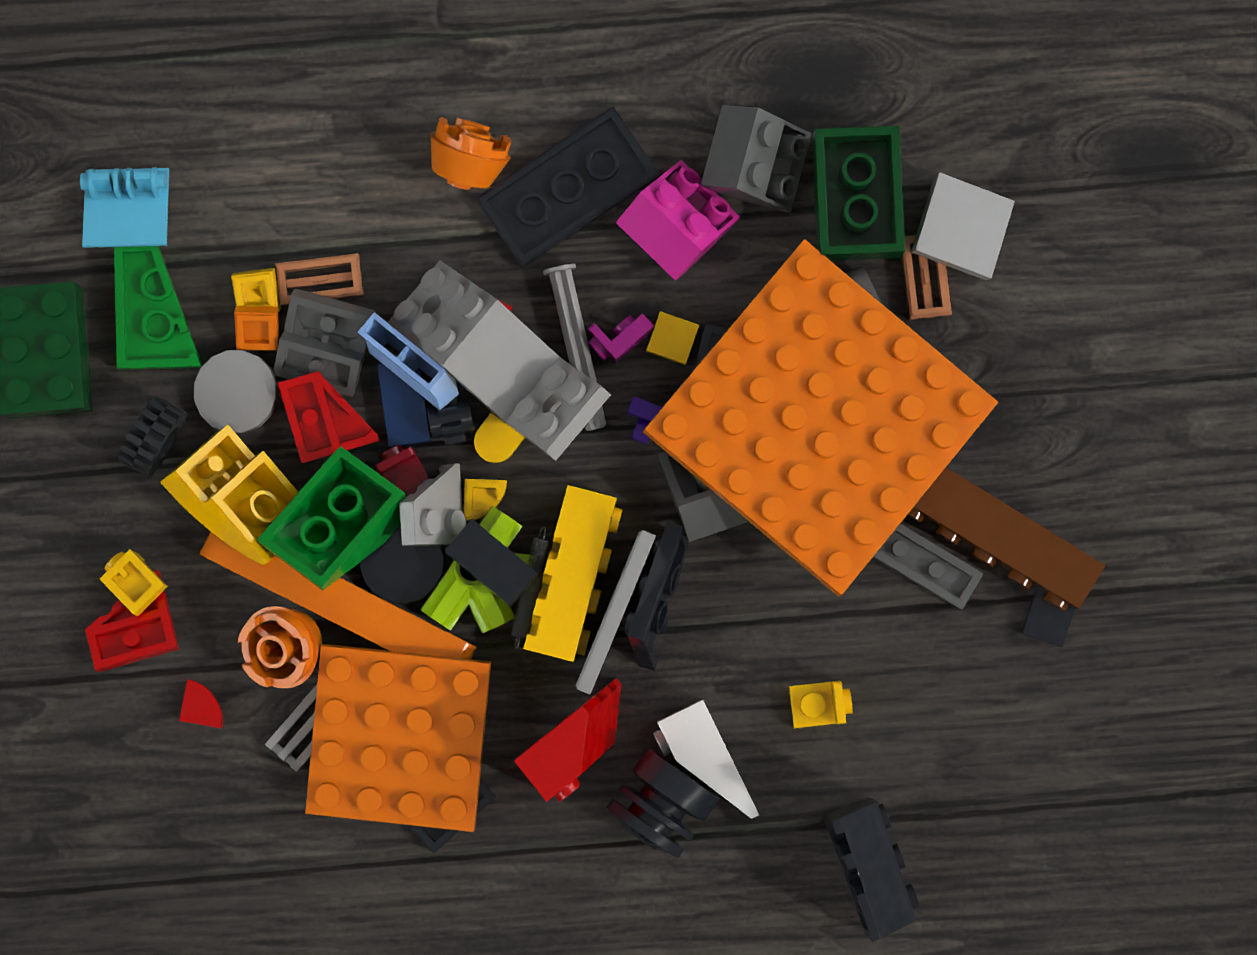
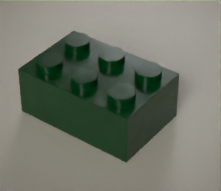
M899 126L815 129L812 136L817 250L830 261L901 258L905 252Z
M76 282L0 288V415L14 419L93 412L83 287Z

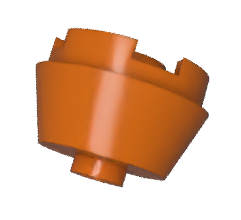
M440 117L436 131L430 133L433 172L447 179L448 184L460 189L470 190L471 187L489 188L511 159L508 151L512 140L507 135H501L499 141L491 137V133H489L490 127L474 121L457 118L454 126L449 125L447 119Z
M271 606L257 611L249 618L239 634L238 643L241 642L242 654L245 659L242 667L253 681L264 687L292 688L302 684L314 671L320 655L322 636L319 627L309 615L299 610Z

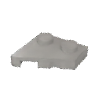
M459 463L442 465L439 468L440 474L435 479H426L417 487V491L414 494H409L399 503L402 546L450 545L465 528L466 519L463 514Z

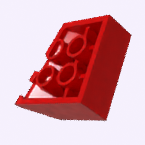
M617 678L514 760L546 802L552 797L561 802L575 791L580 785L577 777L615 744L622 686Z

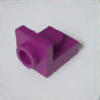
M643 313L636 320L629 315L614 328L612 333L616 338L610 341L594 323L588 328V333L593 337L588 341V344L603 361L610 356L617 363L653 331L654 325Z

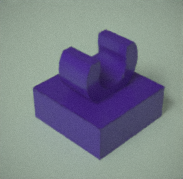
M633 396L627 412L628 416L638 419L632 439L648 444L650 438L643 433V430L663 407Z

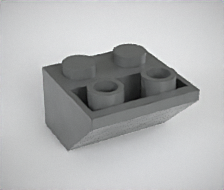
M722 105L701 185L729 198L791 213L812 133L758 107Z

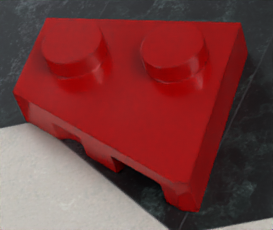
M319 371L278 382L301 463L332 455L339 446L345 450H350L379 441L378 434Z
M158 570L153 571L162 580L161 573ZM165 590L139 616L133 615L118 600L107 615L100 616L85 629L94 669L97 672L179 650Z

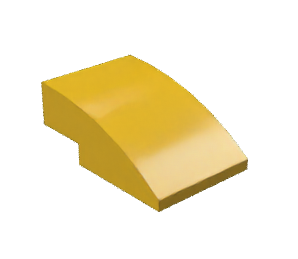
M228 424L212 435L160 482L209 531L235 550L261 565L267 564L275 555L260 545L257 539L299 493L264 451L254 456Z

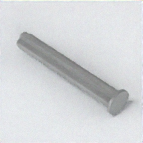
M566 264L543 271L544 276H550L569 363L597 382L571 271L576 269V264ZM602 406L585 425L584 428L587 431L605 427L606 420Z

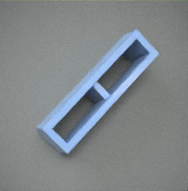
M375 312L357 332L366 340L368 351L371 355L438 410H441L459 395L456 379ZM389 343L400 354L395 357L383 346ZM418 368L432 378L429 384L415 373Z

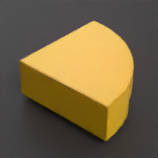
M465 479L463 514L466 521L483 518L491 506L496 508L506 492L507 480Z

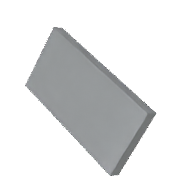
M644 530L638 533L576 683L577 689L582 692L591 694L656 535Z

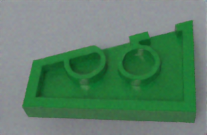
M114 247L117 369L201 368L202 363L160 247Z

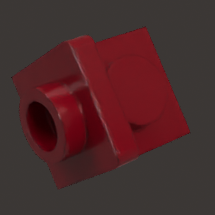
M402 444L380 454L379 457L382 462L374 466L378 474L405 492L406 497L409 494H414L417 491V487L426 479H429L415 450L412 447L404 450Z

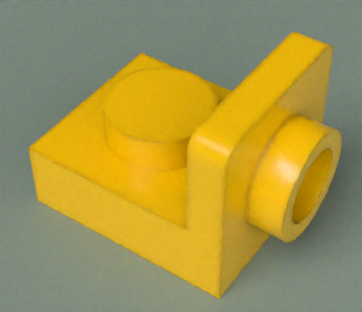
M129 549L126 553L120 552L116 554L106 564L104 569L107 572L100 580L133 615L139 616L168 586L151 570L140 554Z
M841 681L788 686L793 728L846 723L845 714L853 713L850 689H842Z

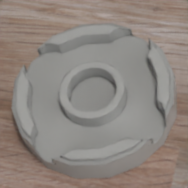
M227 350L212 356L200 368L194 382V401L200 415L212 427L220 430L228 424L235 433H245L261 427L272 416L278 402L276 378L273 370L262 358L243 350Z

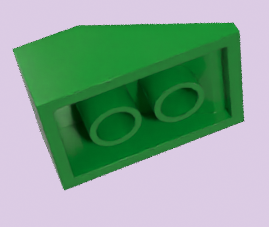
M339 446L260 535L257 541L323 591L383 545L400 526L399 503L406 498L405 492Z

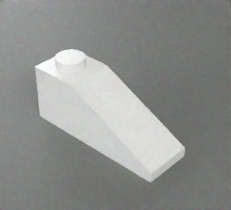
M702 699L657 721L661 730L653 734L664 756L672 752L678 763L751 819L759 815Z

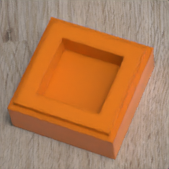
M236 306L234 311L236 350L277 351L279 345L278 307Z

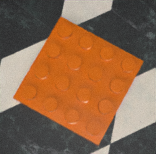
M330 644L321 645L305 814L474 832L491 662Z

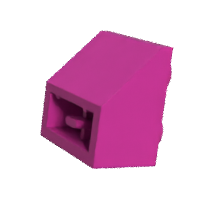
M682 160L641 191L616 222L675 281L694 266L740 218L725 199L719 197L713 190L702 186V179L699 174L689 168Z

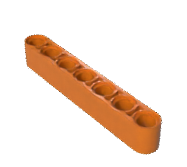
M210 532L199 553L207 559L389 651L471 659L477 648L473 644L341 577L322 591L276 556L267 564L261 565L226 544L212 532Z

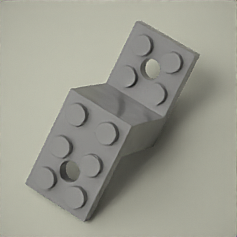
M439 261L434 268L424 274L418 287L407 300H404L397 306L394 315L387 322L449 372L459 384L493 414L555 461L611 396L597 382L560 358L499 300L442 261Z

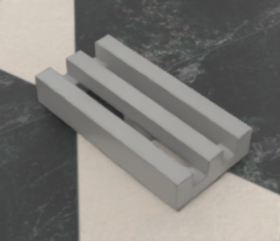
M317 684L265 743L270 750H273L278 757L286 761L296 772L311 757L312 742L297 759L291 753L312 730L314 714L284 748L279 742L316 700Z

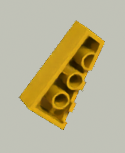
M567 485L553 537L554 543L544 570L541 592H539L532 615L530 634H527L523 649L572 662L575 661L576 654L585 655L591 631L583 629L587 613L595 615L601 590L594 589L597 573L606 574L612 552L611 549L604 548L608 531L617 533L623 510L615 507L616 497Z

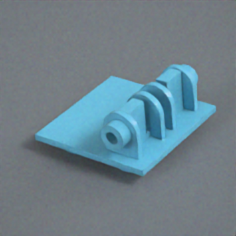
M169 168L86 170V173H81L80 186L81 190H85L83 248L167 246Z

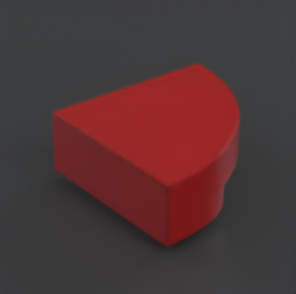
M187 679L179 721L223 728V711L214 694L202 683Z

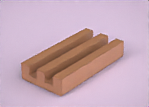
M916 235L905 236V252L901 258L909 321L920 318L951 316L946 265L935 262L941 307L934 308L928 259L919 255L918 261L924 309H918L910 245L914 244Z
M358 253L275 264L281 306H289L291 295H288L287 289L353 281L354 287L311 293L336 300L364 296L360 256ZM351 265L352 272L286 280L285 274L288 272Z

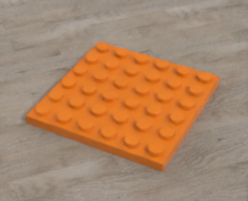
M804 239L643 430V433L839 597L846 591L998 404V401Z

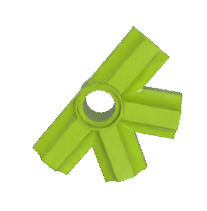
M491 506L479 524L507 548L522 528L515 520L494 506ZM514 553L527 565H531L528 564L531 563L528 562L529 554ZM454 560L420 609L450 631L468 605L481 633L492 630L515 618L511 608L477 579L466 580L460 573V565Z

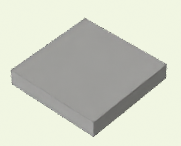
M939 172L934 175L911 253L986 281L992 279L1015 201Z

